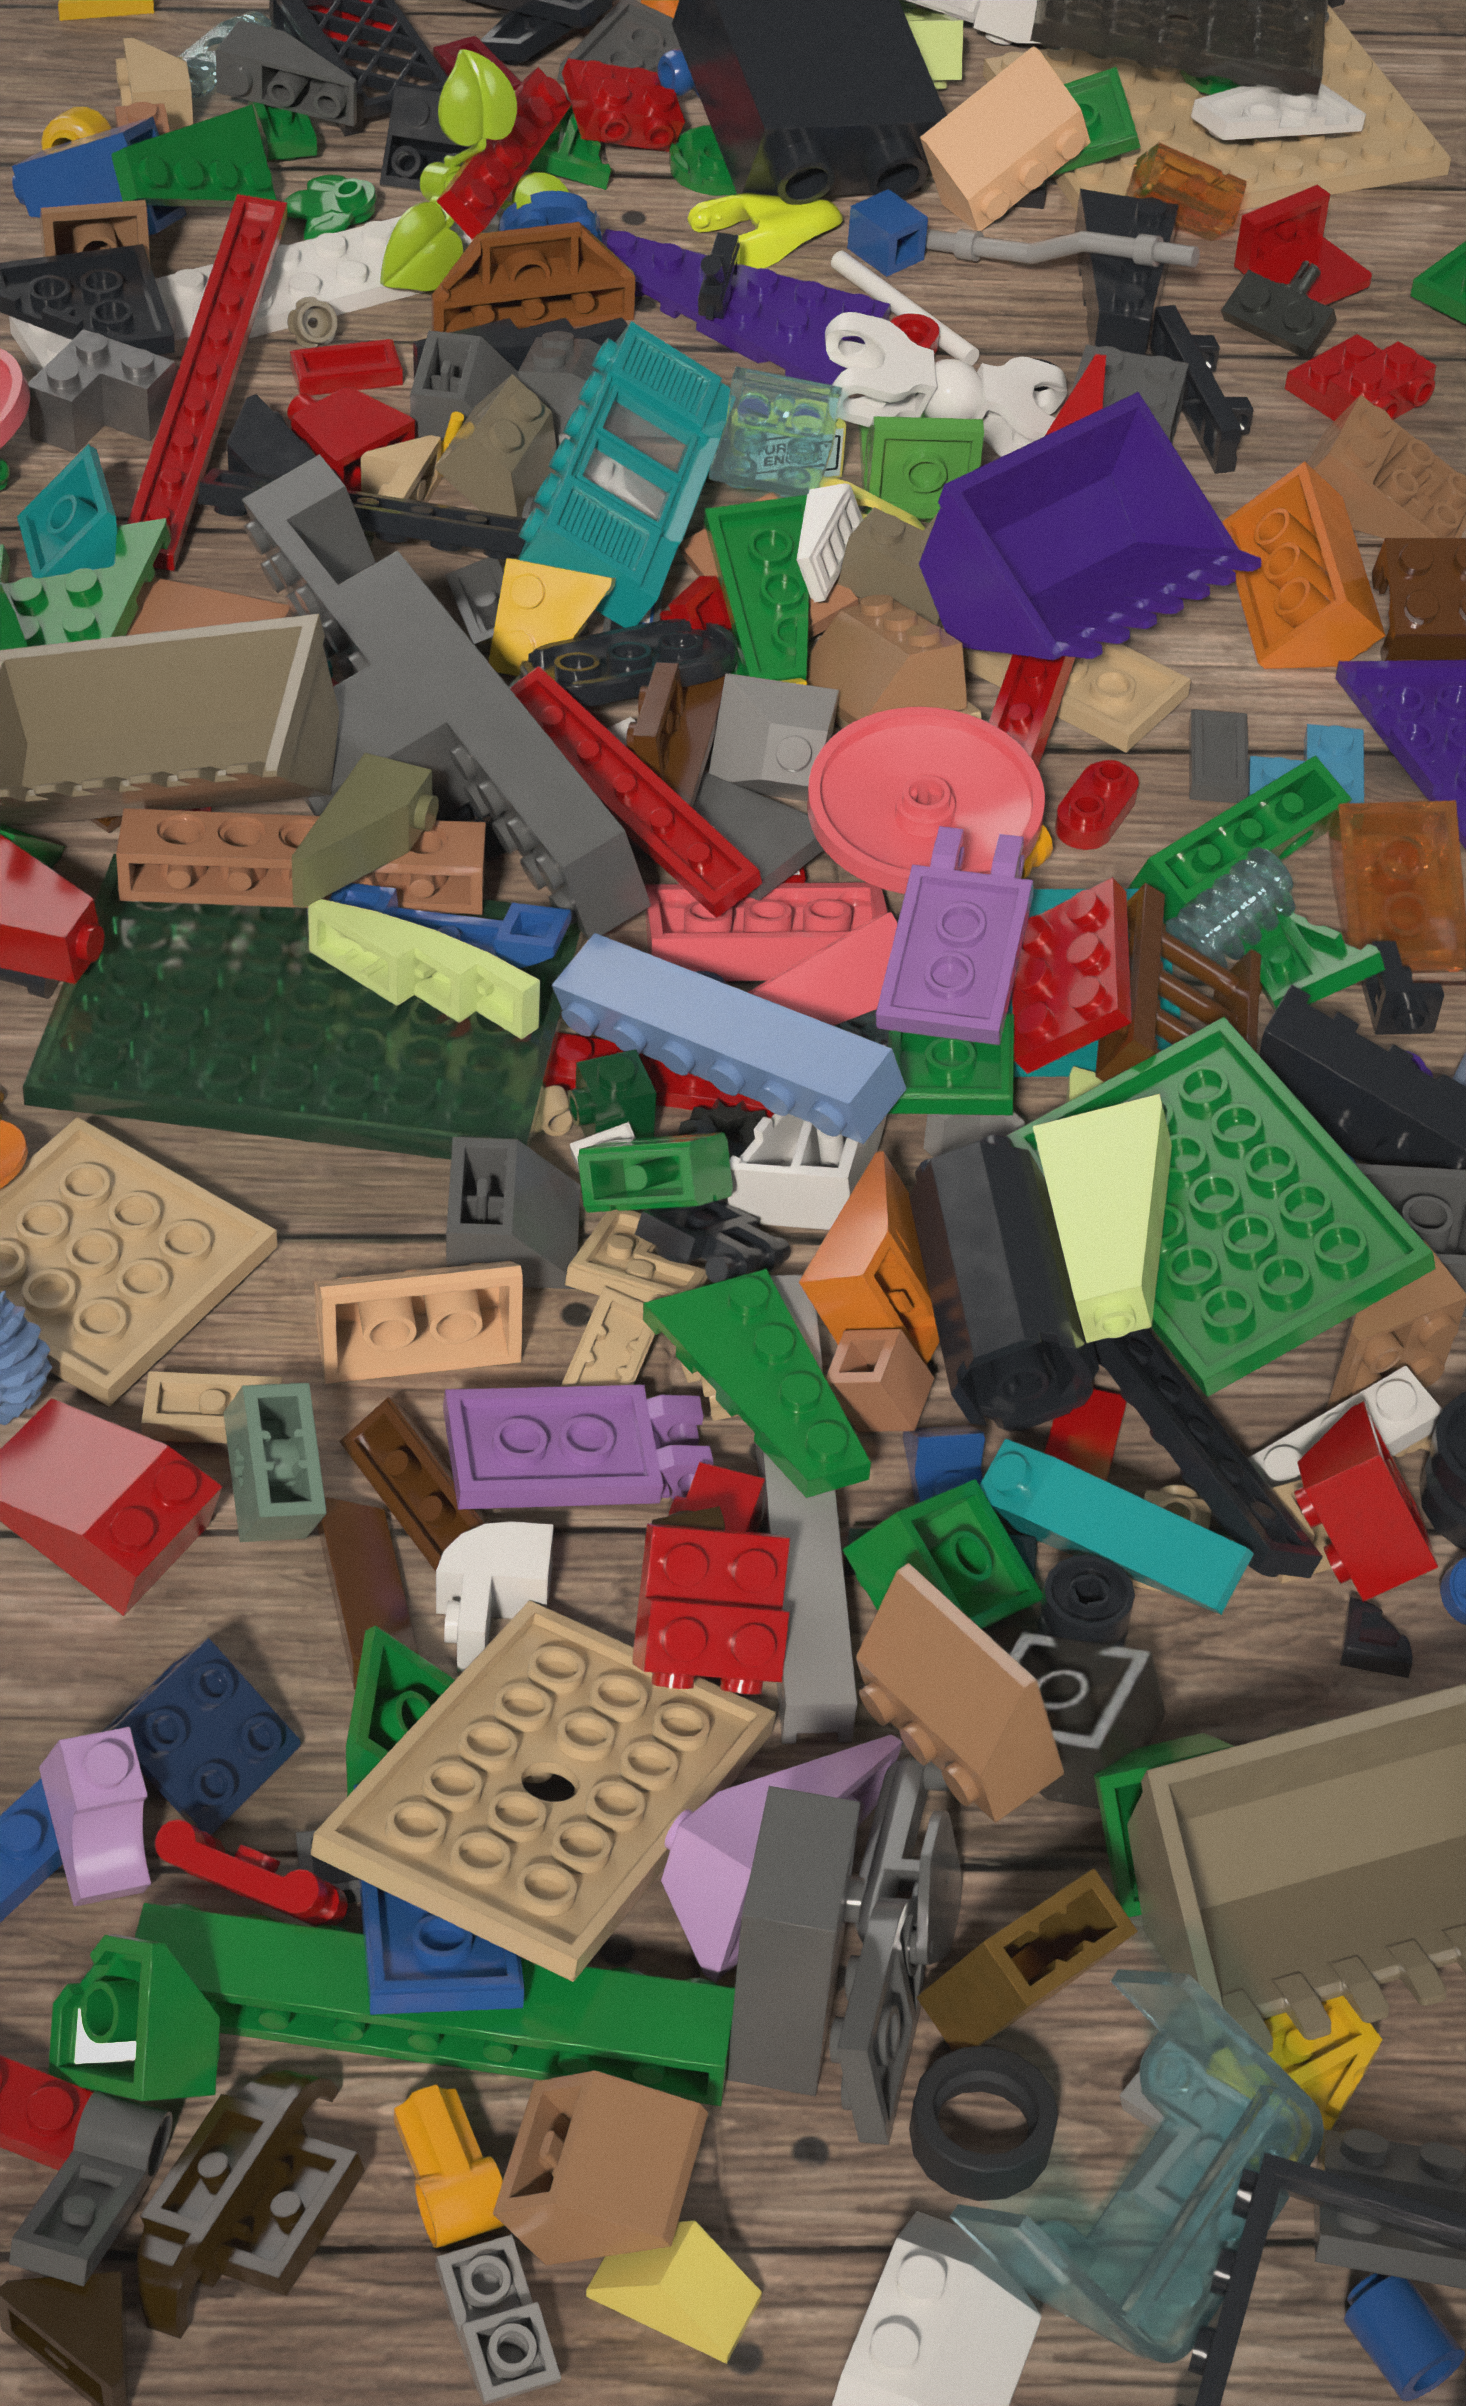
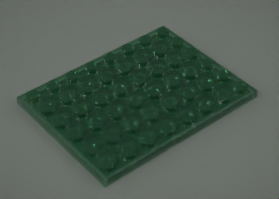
M113 854L94 903L99 926L104 931L102 952L95 962L90 963L76 984L63 982L23 1084L24 1105L410 1154L429 1158L451 1160L453 1137L518 1139L530 1148L563 1019L561 1015L563 1010L552 988V984L580 951L584 934L574 923L567 928L554 957L538 964L520 968V970L540 980L539 1028L525 1038L520 1039L477 1011L459 1023L415 995L398 1006L389 1002L373 990L309 951L308 908L119 901L116 854ZM483 899L482 915H453L503 921L512 903Z

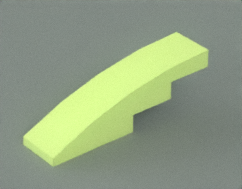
M320 899L308 906L309 951L394 1005L398 1006L415 995L459 1023L473 1013L478 1012L520 1039L525 1038L539 1028L540 980L491 953L434 929L377 911Z

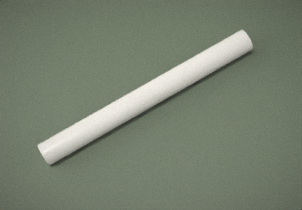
M843 250L838 251L831 260V267L875 300L889 303L890 311L897 316L915 313L933 319L939 326L938 346L952 357L971 366L978 360L979 350L852 256Z

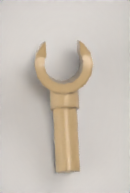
M555 1085L542 1089L536 1094L533 1101L536 1114L527 1117L525 1121L493 1138L518 1139L520 1141L543 1130L550 1136H560L567 1133L572 1126L573 1120L564 1088Z

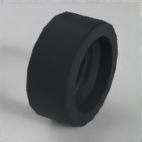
M990 2045L961 2047L938 2058L920 2078L913 2101L909 2127L913 2156L926 2176L950 2194L975 2201L1007 2199L1029 2188L1047 2167L1058 2120L1054 2090L1039 2068L1016 2052ZM986 2092L1003 2097L1019 2108L1028 2123L1026 2140L1022 2145L1006 2153L983 2155L965 2150L947 2138L940 2128L938 2117L941 2106L945 2101L962 2093Z

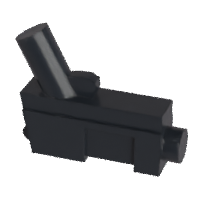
M717 232L711 255L705 256L701 261L703 281L698 295V315L705 316V319H724L731 296V280L733 275H737L740 266L738 235Z

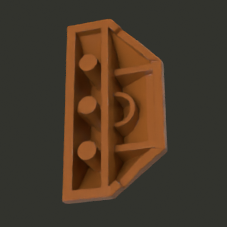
M580 222L479 233L431 295L432 331L450 333L510 318L518 329L562 318H567L573 327L593 325L621 317L625 321L634 320L636 277L634 272Z

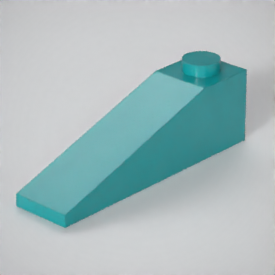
M1008 1439L1003 1441L979 1485L999 1520L1010 1530L1024 1536H1034L1036 1541L1073 1556L1093 1555L1108 1559L1122 1568L1129 1578L1222 1615L1254 1555L1247 1547L1064 1461Z

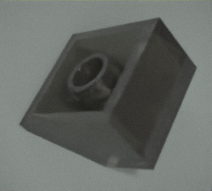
M1023 1632L1010 1656L1037 1680L1064 1770V1775L1039 1793L1049 1801L1100 1809L1094 1775L1135 1749L1150 1745L1166 1715L1152 1652Z

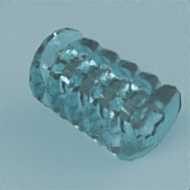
M1259 847L1251 849L1245 860H1240L1231 866L1229 874H1224L1214 881L1212 889L1208 888L1200 892L1196 897L1195 903L1187 904L1181 908L1178 918L1174 917L1167 920L1166 931L1227 969L1228 964L1224 955L1233 960L1242 958L1245 952L1242 941L1251 946L1257 945L1262 938L1259 927L1266 931H1273L1278 927L1279 923L1277 914L1288 917L1295 912L1296 906L1290 894L1294 886L1292 877L1286 866L1275 854Z

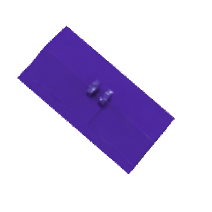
M1139 392L944 484L938 500L940 509L919 561V567L945 632L962 642L963 648L1032 656L1048 660H1055L1061 656L1084 659L1096 658L1103 654L1102 645L1097 642L1123 643L1130 639V630L1125 627L1150 628L1157 624V615L1154 613L1175 614L1184 609L1183 600L1179 598L1203 599L1210 595V587L1206 584L1229 585L1236 581V573L1232 570L1254 571L1261 567L1260 557L1238 549Z

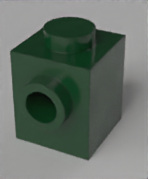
M636 1049L576 1062V1088L568 1091V1105L575 1126L581 1127L585 1138L629 1122L636 1139L654 1137L656 1091Z

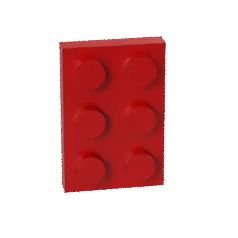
M1113 877L1091 889L1080 891L1071 899L1040 915L1028 918L1012 988V1014H1014L1013 1060L1027 1074L1132 1023L1126 891Z

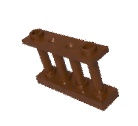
M1147 883L1127 901L1132 1023L1098 1039L1095 1077L1103 1082L1161 1052L1157 1048L1158 1042L1155 1040V1035L1173 1045L1197 1032V1030L1162 1010L1158 995L1206 1025H1210L1225 1017L1257 1053L1259 996L1262 991V984L1260 983L1261 955L1251 949L1228 970L1165 931L1166 924L1163 922L1165 895ZM1160 957L1213 988V1000L1165 971Z

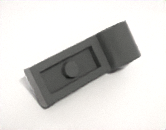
M95 2091L89 2098L81 2115L72 2153L12 2237L9 2265L37 2272L43 2277H54L84 2286L158 2172L170 2139L172 2113Z

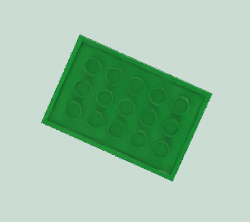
M1225 1017L1007 1135L1012 1140L1014 1147L1030 1151L1044 1175L1033 1126L1160 1094L1172 1149L1151 1328L1207 1397L1436 1269L1432 1250Z

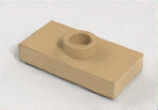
M605 1286L603 1287L560 1387L634 1385L655 1336V1333L643 1321V1302Z

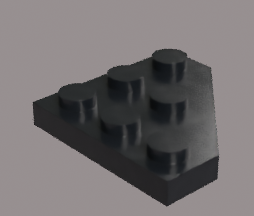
M143 244L0 263V313L71 340L84 329L118 342L147 350L156 355L175 353L174 333Z

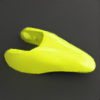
M754 193L735 194L698 203L690 210L687 217L688 224L696 232L720 230L750 219L757 229L738 235L740 264L757 269L766 268L779 262L802 243L837 227L843 221L842 214L835 204L827 200L817 199L807 204L792 205L782 201L779 196Z

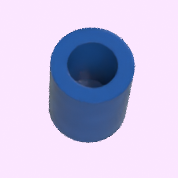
M1374 2273L1361 2281L1350 2292L1348 2302L1351 2304V2307L1345 2314L1344 2323L1402 2401L1417 2399L1435 2389L1449 2378L1462 2363L1465 2357L1464 2350L1410 2279L1395 2276L1388 2277V2275Z

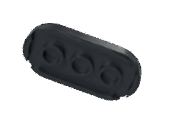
M686 619L655 621L542 645L528 654V662L522 661L520 665V678L522 679L540 666L583 707L595 706L638 697L641 686H649L656 662L679 663L682 687L719 679L725 676L726 673L729 674L737 665V639L729 630L715 623H706V630L692 629L690 621H686Z

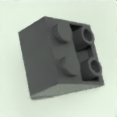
M429 330L410 393V417L415 419V439L434 435L441 437L442 443L453 412H461L464 415V424L474 407L510 375L513 374L519 380L518 371L481 336Z
M453 1137L446 1228V1267L463 1266L472 1263L512 1261L521 1266L523 1287L575 1289L566 1286L565 1282L568 1265L578 1253L580 1185L518 1139Z

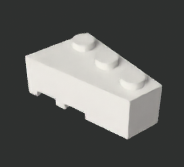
M774 1114L771 1119L763 1117L754 1128L755 1139L741 1157L732 1156L730 1158L733 1190L732 1196L727 1198L728 1204L759 1219L758 1224L830 1230L874 1154L878 1151L887 1115L864 1144L840 1134L837 1137L826 1135L812 1123L790 1114L786 1116Z

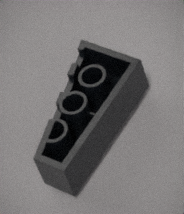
M1291 984L1264 1029L1259 1056L1338 1146L1352 1158L1370 1165L1466 1170V1086L1445 1074L1434 1079L1419 1070L1416 1063L1412 1060L1414 1056L1394 1044H1392L1389 1051L1383 1049L1356 1033L1360 1024L1340 1012H1337L1332 1019L1307 1004L1311 995Z

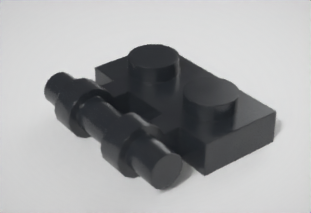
M722 1200L700 1206L658 1208L642 1211L635 1232L636 1236L656 1245V1253L669 1261L688 1264L699 1258L706 1260V1275L715 1283L767 1269L768 1273L775 1272L781 1267L783 1262L788 1260L791 1253L790 1245L785 1239L780 1237L774 1238L756 1228L759 1219Z

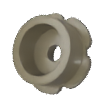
M312 296L304 297L296 302V309L289 312L287 325L289 332L295 334L296 342L304 348L318 347L319 344L327 345L334 339L337 332V316L334 308L328 302L319 301L316 297ZM310 318H314L316 320L317 324L315 328H311L308 325V320Z

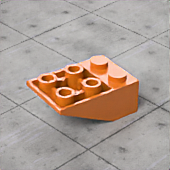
M880 1151L874 1154L801 1277L799 1284L837 1345H839L844 1331L901 1329L927 1366L940 1341L911 1209L909 1192L885 1152Z

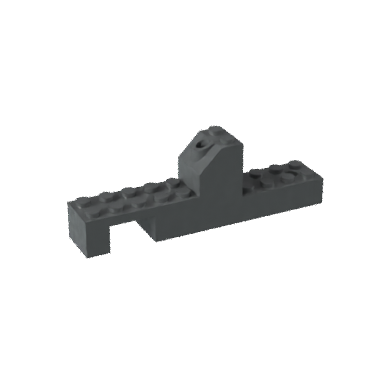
M320 454L242 499L251 522L244 525L245 531L260 555L265 554L268 559L260 564L267 580L277 593L284 589L288 592L285 598L295 616L320 615L325 635L323 641L325 656L330 658L335 654L340 660L336 661L345 679L333 687L340 713L331 794L303 797L315 816L322 814L364 753L431 769L432 795L437 796L439 802L435 821L470 802L479 817L483 818L490 814L494 820L491 823L492 828L504 849L509 854L516 850L519 851L523 857L520 859V864L532 885L537 890L545 886L552 894L549 896V901L553 908L571 910L572 920L569 926L575 923L588 940L594 933L603 935L651 906L625 830L403 556L396 551L381 561L375 562L345 485Z

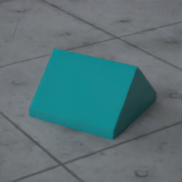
M88 444L17 516L34 578L69 574L83 568L91 570L107 568L115 564L116 515L97 449Z

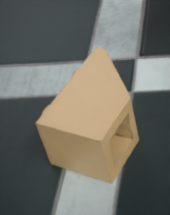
M123 38L125 58L115 59L121 106H129L135 102L165 103L170 132L192 125V92L187 62L135 38Z

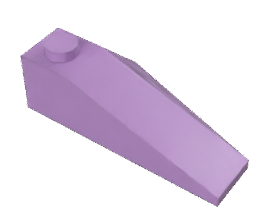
M888 1735L719 1791L694 1812L687 1809L677 1817L665 1839V1848L669 1849L670 1853L661 1882L705 1976L717 1982L738 1962L742 1911L768 1787L774 1786L859 1801V1826L877 1805L884 1775L888 1767L896 1762L903 1741L893 1735Z

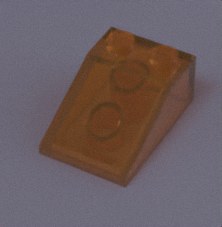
M1456 800L1338 804L1328 832L1332 884L1344 943L1362 950L1367 944L1371 945L1372 941H1396L1402 965H1408L1412 973L1466 972V912Z

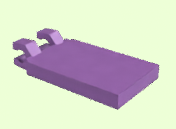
M939 826L930 867L913 864L911 867L876 1011L877 1029L1000 1045L1033 899V880L1021 879L1025 862L1024 855H1021L1024 837L999 834L991 874L961 871L965 856V849L961 847L964 838L963 829Z
M644 1385L445 1389L443 1413L458 1509L660 1503L661 1498H669V1496L673 1500L675 1496L686 1498L699 1462L714 1465L710 1446H698L699 1435L697 1425H702L704 1417L700 1396L658 1395L646 1399Z

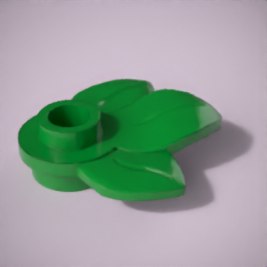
M322 175L309 180L307 190H299L289 195L283 202H287V217L307 220L304 240L317 238L324 233L345 231L349 225L359 224L369 219L376 210L377 193L374 185L366 180H359L357 178L347 179L340 175Z

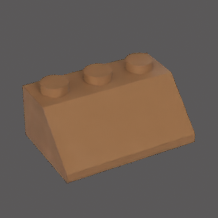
M889 595L867 596L860 600V605L840 609L807 656V685L839 690L836 715L849 724L874 713L897 708L933 707L954 711L967 709L962 642Z
M908 1563L899 1569L856 1655L865 1687L859 1690L860 1698L868 1712L880 1725L884 1726L891 1722L900 1731L901 1738L907 1749L920 1764L925 1766L932 1762L941 1770L946 1785L960 1803L964 1806H969L974 1802L996 1823L1064 1775L1037 1680L914 1567Z

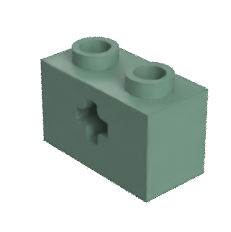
M309 1383L243 1385L223 1412L239 1541L256 1542L306 1539L327 1514Z

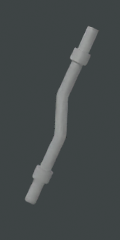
M962 228L957 233L927 229L925 249L954 253L957 259L978 261L981 257L1026 264H1036L1068 255L1088 252L1133 259L1136 265L1158 267L1160 263L1196 267L1200 257V250L1197 246L1164 242L1163 238L1157 235L1139 234L1136 238L1089 231H1079L1035 243H1025L984 237L983 233L977 230Z

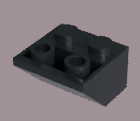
M395 85L380 186L421 192L420 177L423 170L429 164L434 162L444 163V158L447 155L455 156L471 147L455 144L442 131L438 118L441 92Z

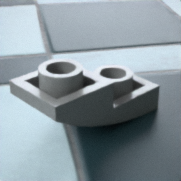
M512 2234L437 2256L435 2262L437 2274L462 2351L483 2406L559 2383L561 2375L538 2302L533 2303Z

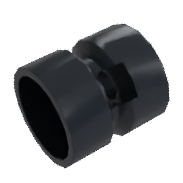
M1093 1555L1073 1556L1060 1561L1047 1575L1034 1647L1036 1658L1045 1672L1061 1682L1075 1686L1095 1685L1109 1679L1120 1668L1135 1594L1132 1581L1122 1568L1110 1560Z

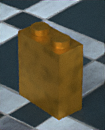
M1093 1868L982 1942L916 1998L952 2051L961 2047L980 2046L1067 1987L1136 1934L1138 1930Z

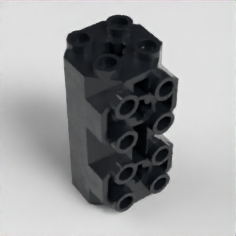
M990 1135L980 1141L921 1162L915 1171L917 1182L909 1194L950 1393L969 1423L987 1426L986 1417L993 1420L998 1428L1005 1431H1023L1069 1414L1072 1409L1086 1404L1093 1393L1091 1381L1100 1368L1094 1343H1086L1046 1180L1030 1151L1014 1147L1009 1137Z

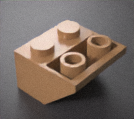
M1424 1240V1243L1431 1249V1247ZM1433 1250L1435 1270L1353 1315L1344 1341L1326 1411L1331 1410L1404 1366L1408 1367L1424 1388L1429 1387L1442 1376L1454 1338L1458 1333V1326L1466 1307V1293Z
M598 2071L534 2081L493 2215L546 2266L671 2247L709 2112L700 2103Z

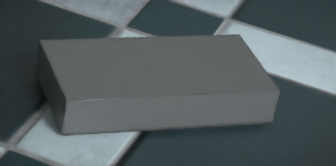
M1191 709L1189 719V799L1239 803L1248 797L1247 714Z

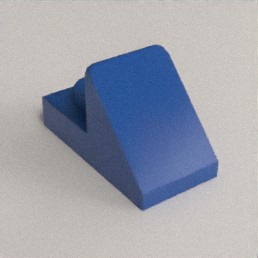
M970 1425L916 1428L915 1431H903V1443L915 1504L974 1479L980 1485L983 1480L981 1464L985 1443L984 1432Z

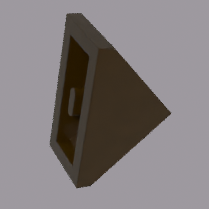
M121 2271L93 2273L84 2286L54 2277L7 2280L0 2287V2323L2 2331L93 2406H128L126 2304Z

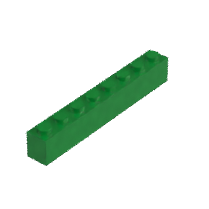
M183 1903L171 1904L169 1906L143 1904L134 1938L166 1944L219 2015V2033L537 2080L598 2071L693 2102L714 2106L722 2105L729 2061L735 1988L718 1986L716 1983L702 1978H689L682 1981L647 1976L635 1969L617 1967L610 1970L585 1967L575 1981L572 1982L520 1957L524 1983L523 2008L370 2015L364 1934L350 1933L335 1925L308 1927L281 1923L259 1914H246L239 1917L205 1912L195 1906Z

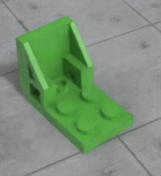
M922 413L920 418L874 416L870 428L858 425L862 489L917 517L920 522L930 523L939 512L940 505L938 500L944 484L981 466L984 440L983 419L926 418L924 413ZM863 506L864 513L869 514V512L873 509L870 507Z

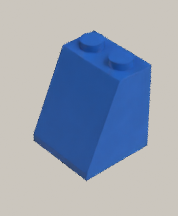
M153 116L42 150L13 165L14 175L12 184L17 199L22 205L26 206L30 217L40 218L41 208L123 202L111 154L124 147L159 136ZM147 205L148 235L156 234L186 216L184 206Z

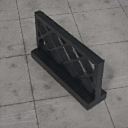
M269 0V23L273 29L285 31L357 80V123L353 127L336 122L345 137L363 133L364 118L391 112L395 85L442 92L443 86L448 79L447 75L394 0H373L371 4L359 0ZM322 5L329 7L330 10L325 14L308 9L307 7ZM343 11L361 16L362 18L358 23L340 18L339 15ZM375 20L393 25L391 31H386L370 25ZM331 30L349 35V38L344 42L327 37L326 35ZM363 39L381 44V47L377 51L359 46L358 43ZM395 48L412 53L413 56L409 60L389 53ZM350 58L368 63L369 65L366 70L348 66L345 63ZM382 67L400 72L401 74L398 79L377 74V72ZM414 76L432 81V84L420 86L409 83V81ZM367 87H371L389 93L382 96L368 98V96L365 93V90L367 89Z

